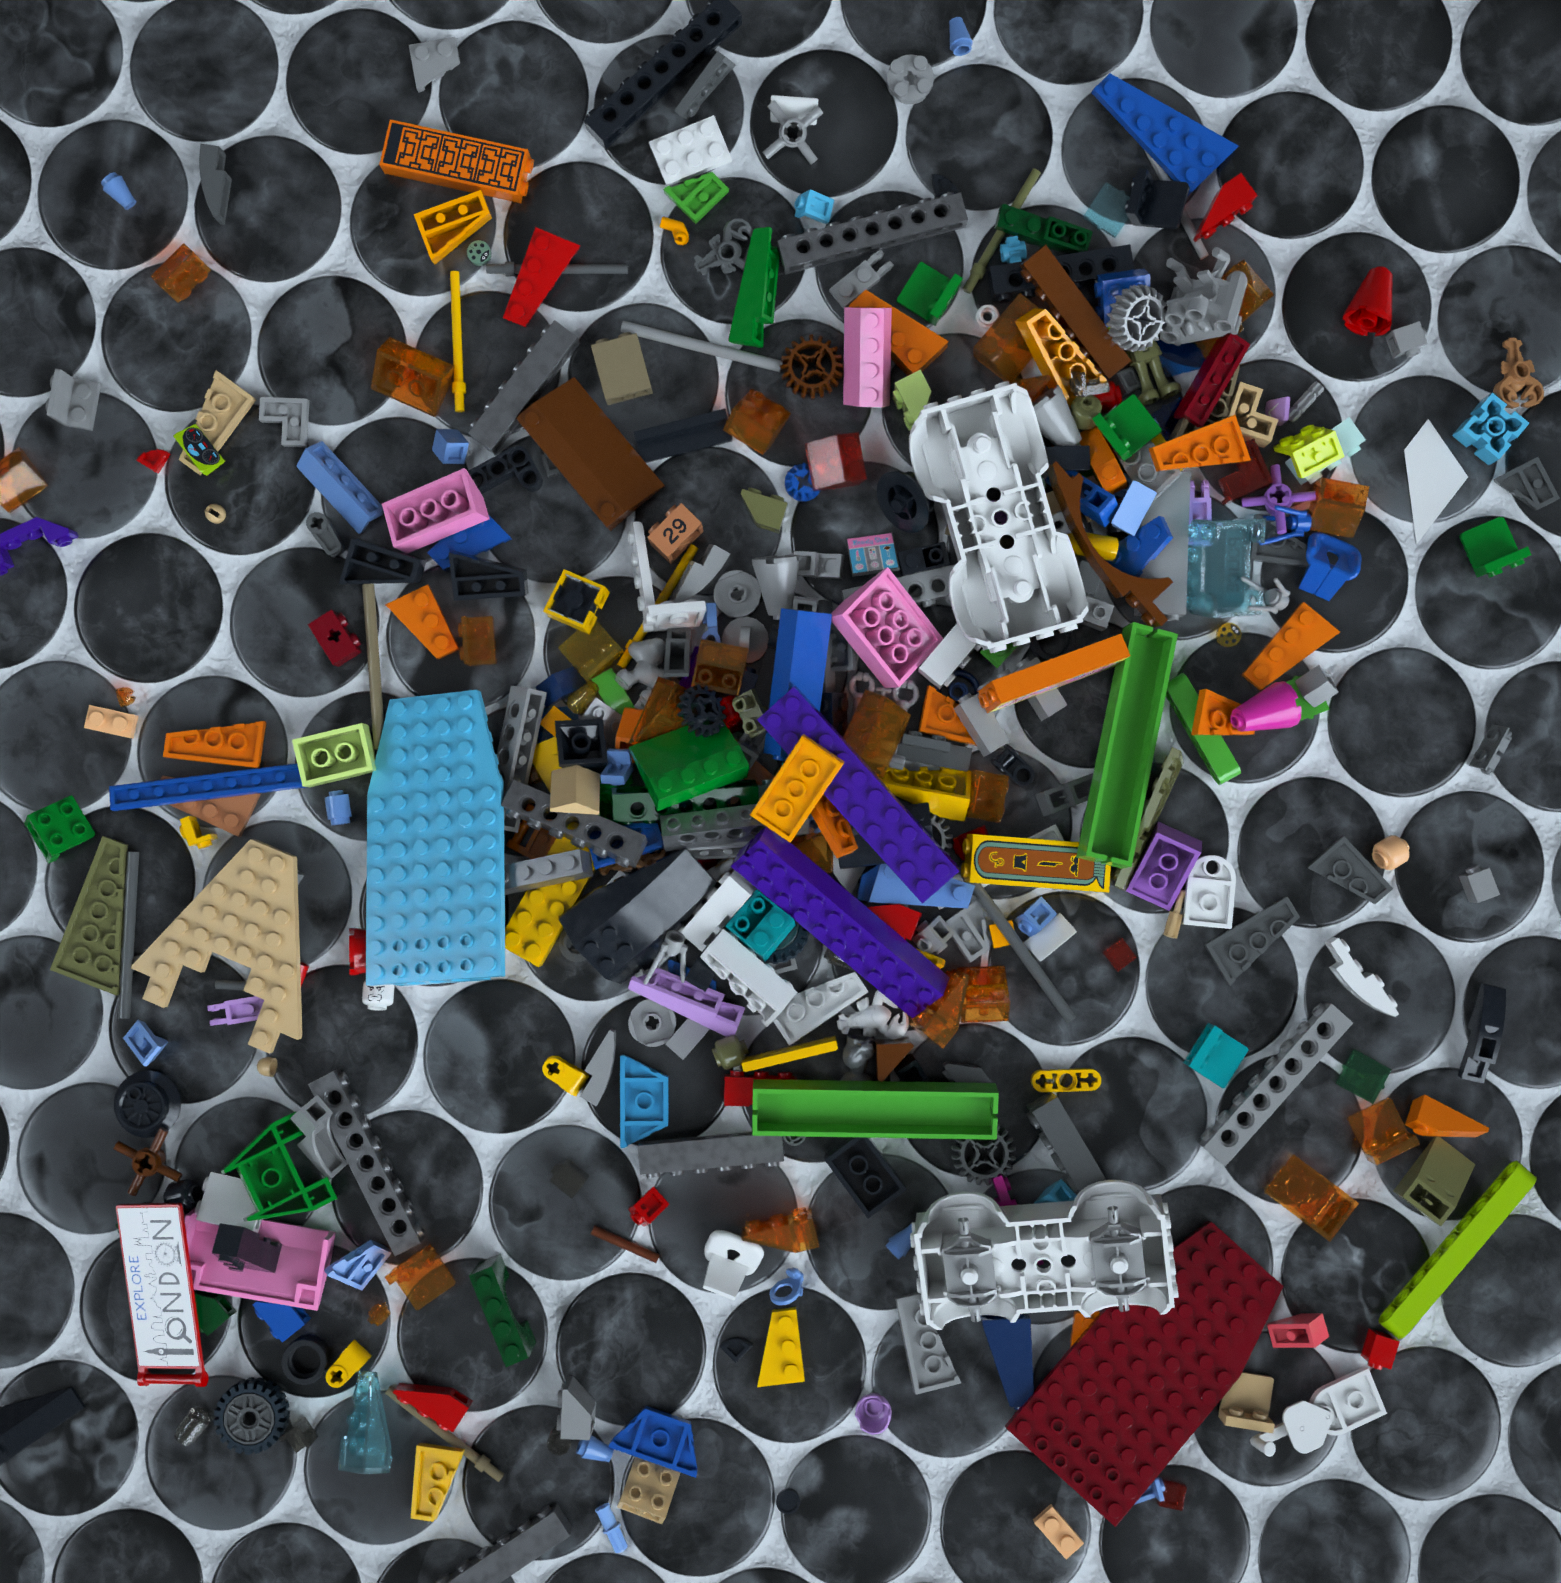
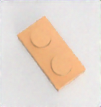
M89 705L84 728L133 739L138 716Z
M1052 1504L1033 1519L1035 1525L1065 1559H1068L1084 1544L1080 1536Z

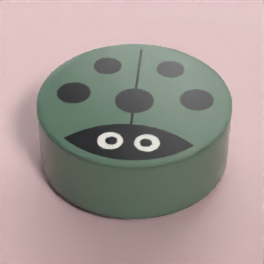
M476 240L467 248V256L474 265L484 266L491 260L492 252L486 242Z

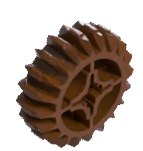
M812 334L809 335V341H805V338L801 336L800 344L793 340L791 342L793 349L790 347L785 348L787 355L781 357V361L785 364L780 365V371L785 372L781 375L782 380H788L786 387L791 388L795 386L793 388L794 395L800 390L802 391L801 398L804 399L806 393H810V399L814 400L815 393H818L819 397L823 398V390L831 394L832 387L830 385L838 387L839 382L836 379H842L843 373L839 370L844 369V364L839 363L842 360V355L836 354L838 351L837 346L829 348L831 341L827 340L823 344L822 336H819L817 341H813L814 337ZM805 351H816L812 356L800 355ZM824 355L831 364L830 374L826 373L825 368L821 366ZM794 360L803 369L799 379L795 376L792 369ZM816 363V370L808 371V364ZM812 378H817L820 381L824 380L817 384H807Z

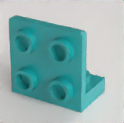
M1208 1023L1183 1063L1221 1088H1225L1249 1049L1222 1032L1223 1030L1217 1026Z

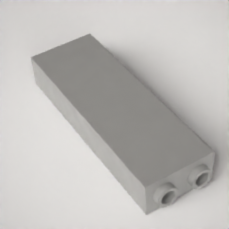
M1182 472L1183 474L1151 504L1139 527L1141 528L1158 516H1162L1173 536V539L1154 560L1151 559L1142 570L1143 573L1139 577L1147 579L1169 577L1173 581L1153 601L1166 616L1167 621H1179V617L1181 618L1186 615L1191 472ZM1135 608L1134 616H1141L1142 614Z

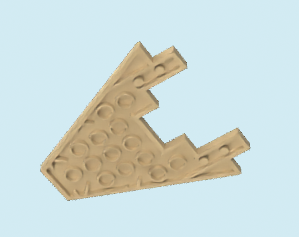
M250 839L134 962L131 969L150 976L142 999L162 1008L168 1007L183 965L200 973L205 972L211 954L214 952L251 968L243 991L264 1000L248 1045L266 1053H272L280 1033L296 1040L301 1039L302 1003L297 856L259 840Z

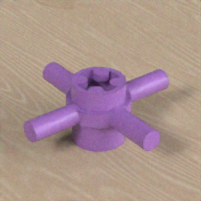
M1275 464L1270 466L1272 486L1267 489L1265 495L1241 498L1242 507L1265 505L1266 511L1270 515L1275 516L1277 534H1284L1287 532L1286 513L1275 510L1274 507L1278 505L1290 508L1294 502L1315 501L1316 493L1315 491L1292 493L1287 485L1282 484L1280 465ZM1277 498H1282L1283 503H1277Z

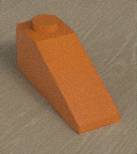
M1095 426L1092 429L1082 431L1080 433L1082 440L1079 443L1081 446H1089L1090 467L1100 487L1111 494L1127 488L1126 478L1100 430Z
M1427 1095L1420 1096L1412 1101L1405 1123L1406 1126L1412 1128L1416 1134L1421 1136L1478 1137L1489 1131V1127Z

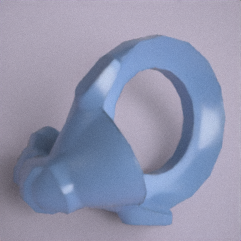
M788 1268L786 1273L790 1278L777 1282L770 1290V1299L774 1304L787 1305L795 1301L798 1296L803 1295L802 1282L804 1274L797 1268ZM788 1285L793 1289L788 1296L777 1297L775 1295V1292L780 1287Z

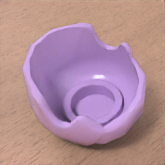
M878 1393L865 1394L857 1402L855 1417L862 1431L874 1435L880 1434L888 1428L892 1411L890 1404L884 1396Z

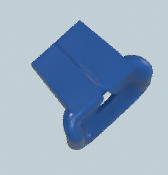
M1312 533L1308 537L1306 561L1309 565L1299 583V589L1330 601L1346 580L1349 581L1358 576L1361 570L1360 552L1353 545L1326 533ZM1327 552L1337 555L1338 561L1335 565L1330 564Z

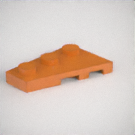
M1208 689L1199 690L1191 735H1253L1255 731L1240 732L1232 726L1230 721L1232 711L1241 704Z

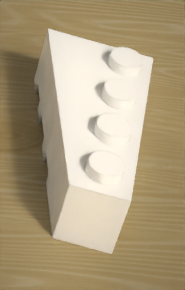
M725 929L719 933L700 956L721 979H728L730 989L736 995H743L748 1000L747 1007L753 1013L757 1010L764 1017L761 1022L766 1027L771 1024L798 993L789 981L779 977L770 965L764 964L757 958L753 950L744 947L733 933L727 932Z

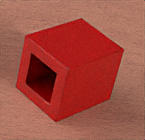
M1369 1328L1361 1356L1368 1362L1367 1365L1378 1370H1382V1367L1392 1369L1400 1341L1392 1335Z

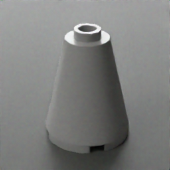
M1056 385L1054 389H1049L1032 402L1041 435L1053 446H1081L1079 442L1082 440L1078 427L1062 389L1059 385Z
M776 555L752 559V565L767 613L773 616V620H780L781 608L793 609L799 555Z

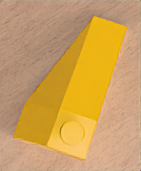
M878 767L876 769L878 778L895 796L912 804L929 802L931 813L949 820L965 821L971 793L970 770L960 771L940 767V770H928L927 767H919L918 771H908L905 767L903 770L890 767Z

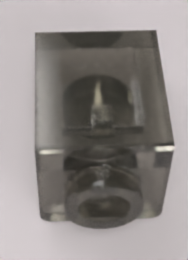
M1071 372L1069 384L1073 396L1087 397L1110 392L1109 382L1100 381L1099 377L1086 379L1085 372Z

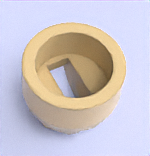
M210 504L205 510V516L210 522L218 524L224 521L226 511L218 504ZM214 510L220 513V515L217 518L216 516L212 515L210 511Z
M272 1057L262 1058L258 1061L257 1071L263 1076L273 1077L277 1071V1059Z

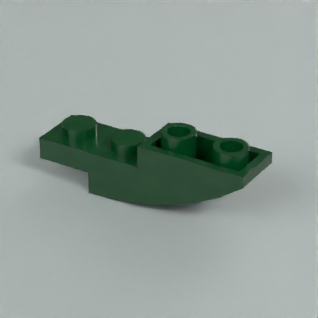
M1004 203L999 208L994 229L1018 236V240L1025 241V243L1039 247L1046 245L1051 250L1066 253L1088 251L1093 232L1051 216L1046 219Z

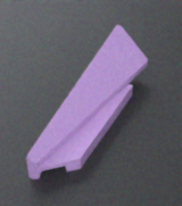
M660 968L655 969L646 985L643 983L646 975L640 977L633 976L628 986L629 990L723 1036L735 1035L745 1007L722 1002L725 994L710 988L704 992L687 981L681 983L680 976Z

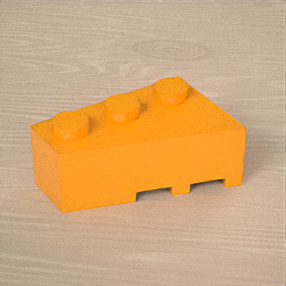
M481 190L414 214L428 254L434 265L492 219Z

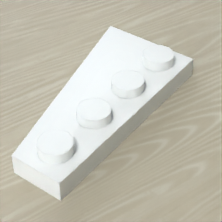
M856 972L847 974L797 993L773 1022L789 1046H791L868 993V990Z

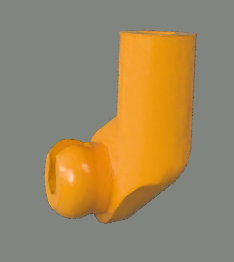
M662 217L660 228L671 231L676 244H687L689 233L685 224L681 221Z

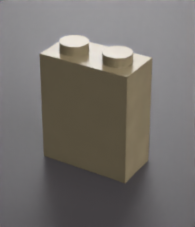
M622 333L616 339L609 340L604 338L597 340L596 344L591 345L607 405L653 394L637 333Z

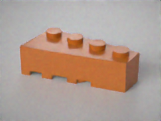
M867 290L861 293L848 306L892 308L891 360L907 376L920 369L923 372L947 349L949 341Z

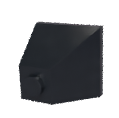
M603 719L555 721L559 767L566 768L579 765L601 774L608 763Z

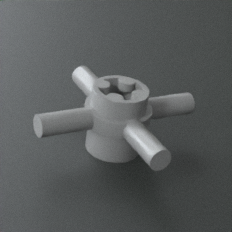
M776 101L771 102L767 107L781 124L779 138L762 153L767 159H770L784 146L790 148L798 147L810 165H812L818 158L805 142L807 127L823 114L822 110L817 106L801 120L787 118ZM789 126L799 129L797 139L788 138L787 128Z

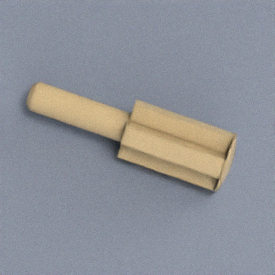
M1181 890L1177 896L1173 912L1169 911L1163 935L1169 938L1178 937L1183 915L1180 912L1186 894L1185 890Z

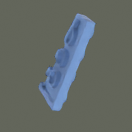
M880 864L868 902L968 909L975 885L951 878L922 904L887 864Z

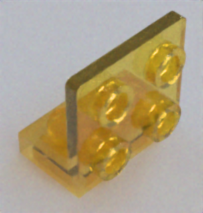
M597 620L590 634L577 630L558 647L588 683L592 682L591 679L600 675L624 653L623 649Z

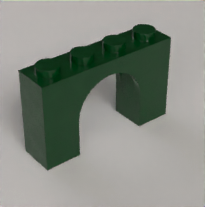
M500 1253L479 1262L470 1273L469 1278L505 1367L529 1358L536 1340L528 1320L518 1323L511 1310L505 1289V1282L509 1277V1273Z

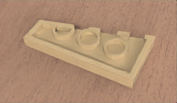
M216 370L211 388L207 390L204 405L201 411L198 412L195 420H197V426L215 449L219 451L255 403L256 399ZM182 450L179 460L201 475V471L186 452Z

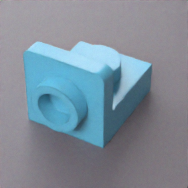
M808 190L800 194L795 201V217L801 218L806 216L826 224L830 221L834 199L813 190Z

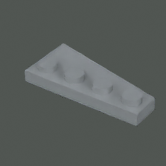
M915 1292L895 1297L915 1395L961 1384L936 1329L926 1325L925 1316L920 1314V1293Z

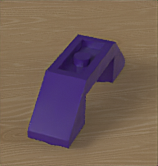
M38 517L0 533V576L6 574L8 569L14 567L8 550L20 547L22 542L28 539H38L44 533L48 543L57 547H65L70 545L73 539L79 537L78 533Z

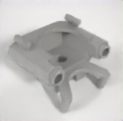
M1215 247L1212 250V256L1218 259L1212 272L1209 270L1198 272L1197 277L1199 280L1191 279L1186 268L1180 262L1173 258L1167 260L1166 266L1174 270L1177 275L1173 280L1177 286L1173 288L1171 298L1166 302L1168 308L1164 319L1167 323L1162 325L1164 331L1160 333L1162 341L1180 346L1181 344L1221 337L1230 332L1233 335L1238 334L1242 317L1239 316V311L1248 281L1245 273L1241 271L1232 272V274L1227 276V280L1221 279L1230 262V255L1227 252Z

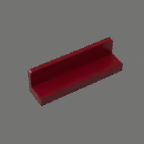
M1231 332L1218 337L1173 417L1175 419L1185 418L1198 428L1203 427L1251 344L1238 335L1231 334Z

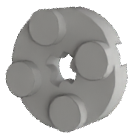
M904 55L892 61L887 74V88L889 93L899 99L901 103L909 105L920 103L931 92L933 87L934 73L924 56ZM907 75L916 77L913 84L904 81V78Z
M732 570L723 574L719 578L713 593L718 609L730 618L749 616L759 606L761 598L758 581L752 575L740 570ZM735 588L744 592L739 601L736 598L732 599L730 596L734 593L733 589Z
M650 999L638 1003L632 1010L628 1020L632 1037L648 1047H657L665 1044L674 1034L677 1025L674 1011ZM649 1016L659 1020V1023L656 1024V1029L646 1025V1022L649 1021Z

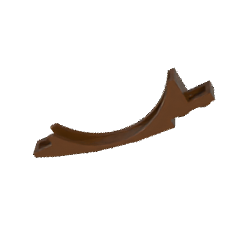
M1057 461L1049 464L1047 474L1069 530L1090 566L1115 598L1126 596V602L1132 608H1137L1142 614L1141 619L1145 624L1150 627L1162 626L1168 619L1153 601L1173 581L1169 577L1158 579L1135 577L1121 572L1105 561L1091 544L1083 526L1080 511V495L1084 478L1080 473L1070 477Z

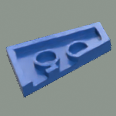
M489 515L488 520L441 539L427 553L446 571L450 569L449 552L457 551L475 556L491 550L494 546L512 540V538Z

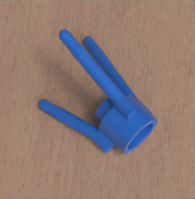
M1276 505L1274 507L1275 510L1292 514L1285 517L1287 528L1293 532L1259 541V545L1270 544L1292 537H1303L1304 532H1308L1311 528V515L1307 511ZM1262 515L1266 521H1276L1275 516Z

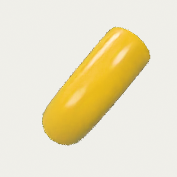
M1086 532L1098 554L1104 560L1113 561L1118 552V539L1116 537ZM1072 533L1067 534L1074 554L1084 556Z

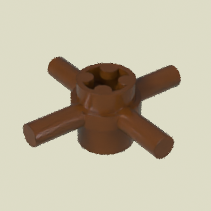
M160 1127L151 1146L144 1147L139 1151L120 1141L115 1144L114 1150L133 1159L132 1168L137 1173L127 1191L128 1194L136 1196L145 1177L160 1173L176 1182L181 1179L182 1173L165 1165L166 1155L160 1149L169 1132L168 1129ZM147 1155L151 1157L148 1159L149 1164H146L145 1162Z

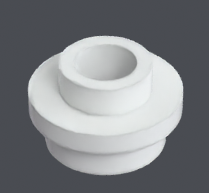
M983 305L976 313L978 325L985 329L995 327L1000 318L999 311L992 305ZM989 314L992 319L986 321L983 315Z

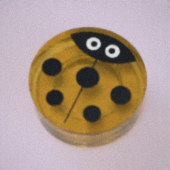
M1234 623L1223 624L1216 632V639L1221 646L1232 647L1240 641L1241 630Z

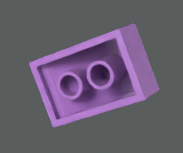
M1158 822L1140 857L1126 892L1170 911L1201 854L1202 841Z

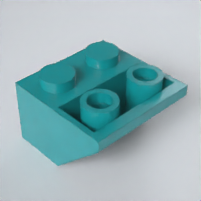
M756 889L728 922L726 928L747 948L753 950L759 958L766 962L796 924L790 915Z

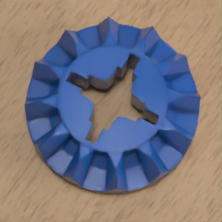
M806 463L794 465L785 477L787 493L797 501H810L814 499L822 488L821 473L814 466ZM809 474L808 483L810 486L804 485L798 490L799 481L796 477L803 479Z

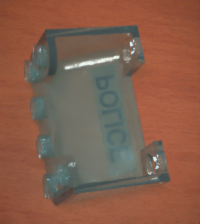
M1194 519L1188 526L1186 608L1191 614L1209 618L1262 615V611L1248 610L1247 607L1249 605L1252 606L1253 596L1255 597L1256 605L1263 606V591L1249 589V585L1241 581L1240 578L1242 576L1250 578L1251 542L1265 543L1266 519ZM1256 524L1258 526L1257 536H1255L1254 527Z

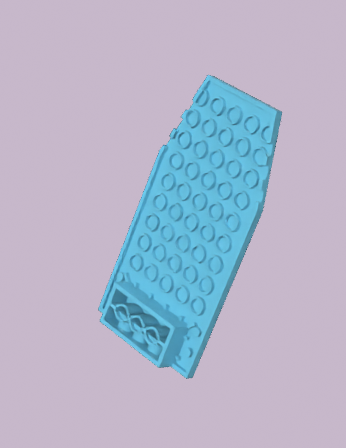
M479 690L389 700L375 759L376 771L372 772L367 793V986H413L491 980V977H505L504 808L501 806L504 799V782L502 775L499 773L497 765L499 762L497 754L494 753L493 738L488 729V718L482 694Z

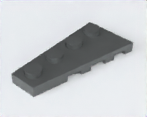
M1285 896L1232 927V929L1208 941L1204 946L1227 985L1231 986L1236 981V978L1245 972L1300 916L1288 896Z

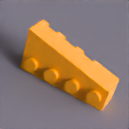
M1034 308L1015 321L1048 388L1054 389L1056 385H1059L1068 406L1071 405L1077 396L1087 394L1107 381L1095 369V365L1090 359L1082 354L1077 344L1070 340L1065 334V330L1046 309Z

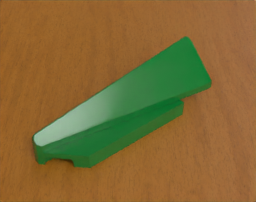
M771 227L755 228L752 232L728 341L734 344L763 348L764 324L774 323L780 254L778 247L771 245Z

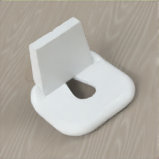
M725 1230L713 1231L704 1249V1254L709 1264L703 1288L735 1300L745 1275H751L757 1270L764 1256L763 1248L758 1243ZM727 1250H735L740 1255L734 1260L728 1259Z

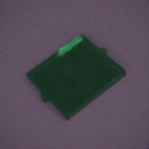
M1353 1049L1346 1064L1342 1065L1343 1070L1335 1084L1374 1104L1381 1089L1385 1088L1384 1083L1392 1069Z

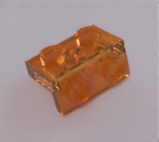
M461 616V623H458L459 637H463V646L459 648L461 661L464 660V664L467 666L497 664L494 617L468 618L467 616Z
M972 770L970 802L966 817L1000 823L1004 814L1005 796L1009 788V776Z

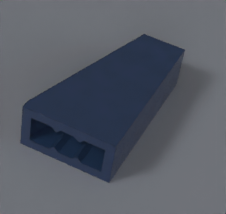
M1022 1313L1016 1322L1010 1323V1320L1001 1316L980 1315L981 1324L1010 1407L1018 1410L1034 1393L1031 1318L1028 1313Z

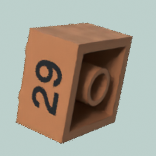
M682 503L678 507L676 505L672 506L665 514L667 518L661 524L659 522L655 523L648 531L650 535L647 538L651 546L670 564L704 532L702 523Z

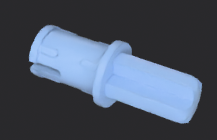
M604 1503L595 1509L604 1528L602 1532L607 1534L615 1553L623 1552L628 1547V1544L620 1529L621 1523L616 1521L610 1504Z

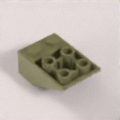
M1434 1136L1393 1192L1430 1221L1442 1226L1456 1208L1475 1164L1441 1137Z

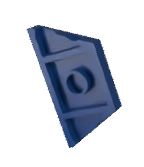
M645 1406L609 1443V1448L695 1478L697 1476L698 1470L691 1421Z

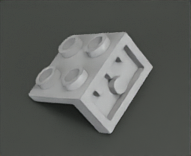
M55 369L54 375L50 379V398L47 399L45 405L47 416L64 426L93 431L101 384L75 379L63 370Z

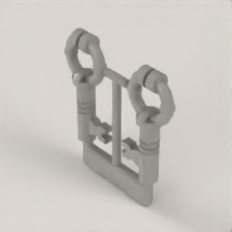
M858 671L857 674L853 675L847 684L848 691L854 699L849 724V731L851 732L849 743L897 754L898 740H902L907 710L920 697L919 689L913 683L914 681L906 680L900 687L893 688L892 690L893 701L898 706L897 721L891 725L888 722H883V725L886 727L882 728V731H891L894 733L893 739L896 740L887 741L877 739L885 693H891V689L875 688L874 680L869 673ZM863 679L864 682L869 683L866 693L855 692L854 683L856 680L862 681ZM907 687V689L913 690V698L910 701L900 700L898 697L900 688L906 689ZM874 690L881 692L873 737L855 735L854 732H858V727L871 728V725H868V723H872L871 719L863 720L860 718L863 701L869 698Z

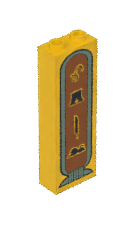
M967 834V839L963 841L965 863H962L961 876L964 877V882L1109 893L1111 866L1101 864V862L1077 858L1079 842Z

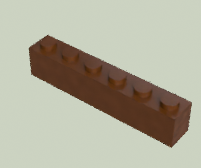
M1046 245L1042 246L1019 265L1022 269L1020 271L1022 277L1026 282L1033 283L1036 287L1034 292L1042 302H1047L1051 308L1049 313L1056 321L1060 320L1065 326V334L1071 341L1073 339L1079 345V350L1086 358L1090 359L1100 374L1106 379H1110L1131 362L1126 352L1118 344L1111 341L1112 336L1108 334L1109 329Z

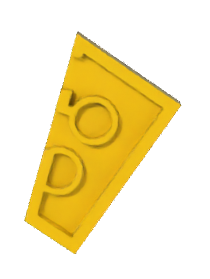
M796 1307L772 1310L757 1387L805 1382Z

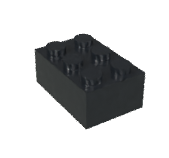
M848 1137L824 1155V1160L868 1219L907 1190L903 1181L871 1138Z

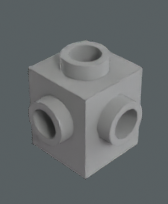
M938 915L929 923L927 920L923 921L916 928L918 933L912 938V941L923 952L939 954L948 946L946 942L955 932Z

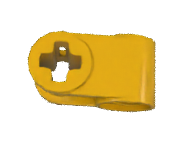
M557 1055L548 1057L542 1067V1071L548 1079L573 1096H577L589 1078L585 1071ZM554 1062H557L559 1064L557 1068L560 1071L550 1072V1065L548 1063L554 1064Z
M354 1339L328 1369L325 1377L326 1382L334 1388L343 1386L355 1372L362 1368L372 1355ZM339 1370L343 1373L340 1378L336 1376Z

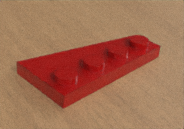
M535 227L503 318L527 327L543 303V300L552 290L562 272L565 271L581 246Z

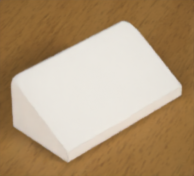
M771 96V102L775 100L787 118L801 120L818 106L817 98ZM770 112L771 122L779 123L772 112ZM817 119L810 125H816Z
M1059 913L1040 932L1029 937L1023 943L1033 956L1041 962L1077 931Z

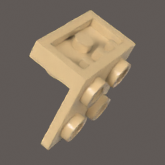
M1242 1372L1239 1379L1221 1399L1218 1417L1224 1425L1273 1433L1275 1424L1268 1416L1274 1379L1271 1376Z
M635 1457L617 1508L662 1524L666 1518L681 1472Z

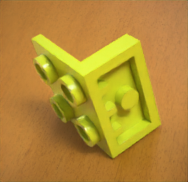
M1314 425L1303 427L1300 430L1301 433L1295 436L1282 438L1279 444L1273 447L1275 452L1291 457L1299 478H1304L1344 457L1335 430Z

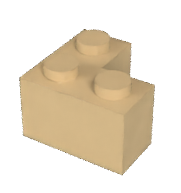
M1240 382L1234 388L1233 396H1231L1227 417L1236 415L1245 442L1264 448L1272 441L1278 419L1256 412L1263 389Z

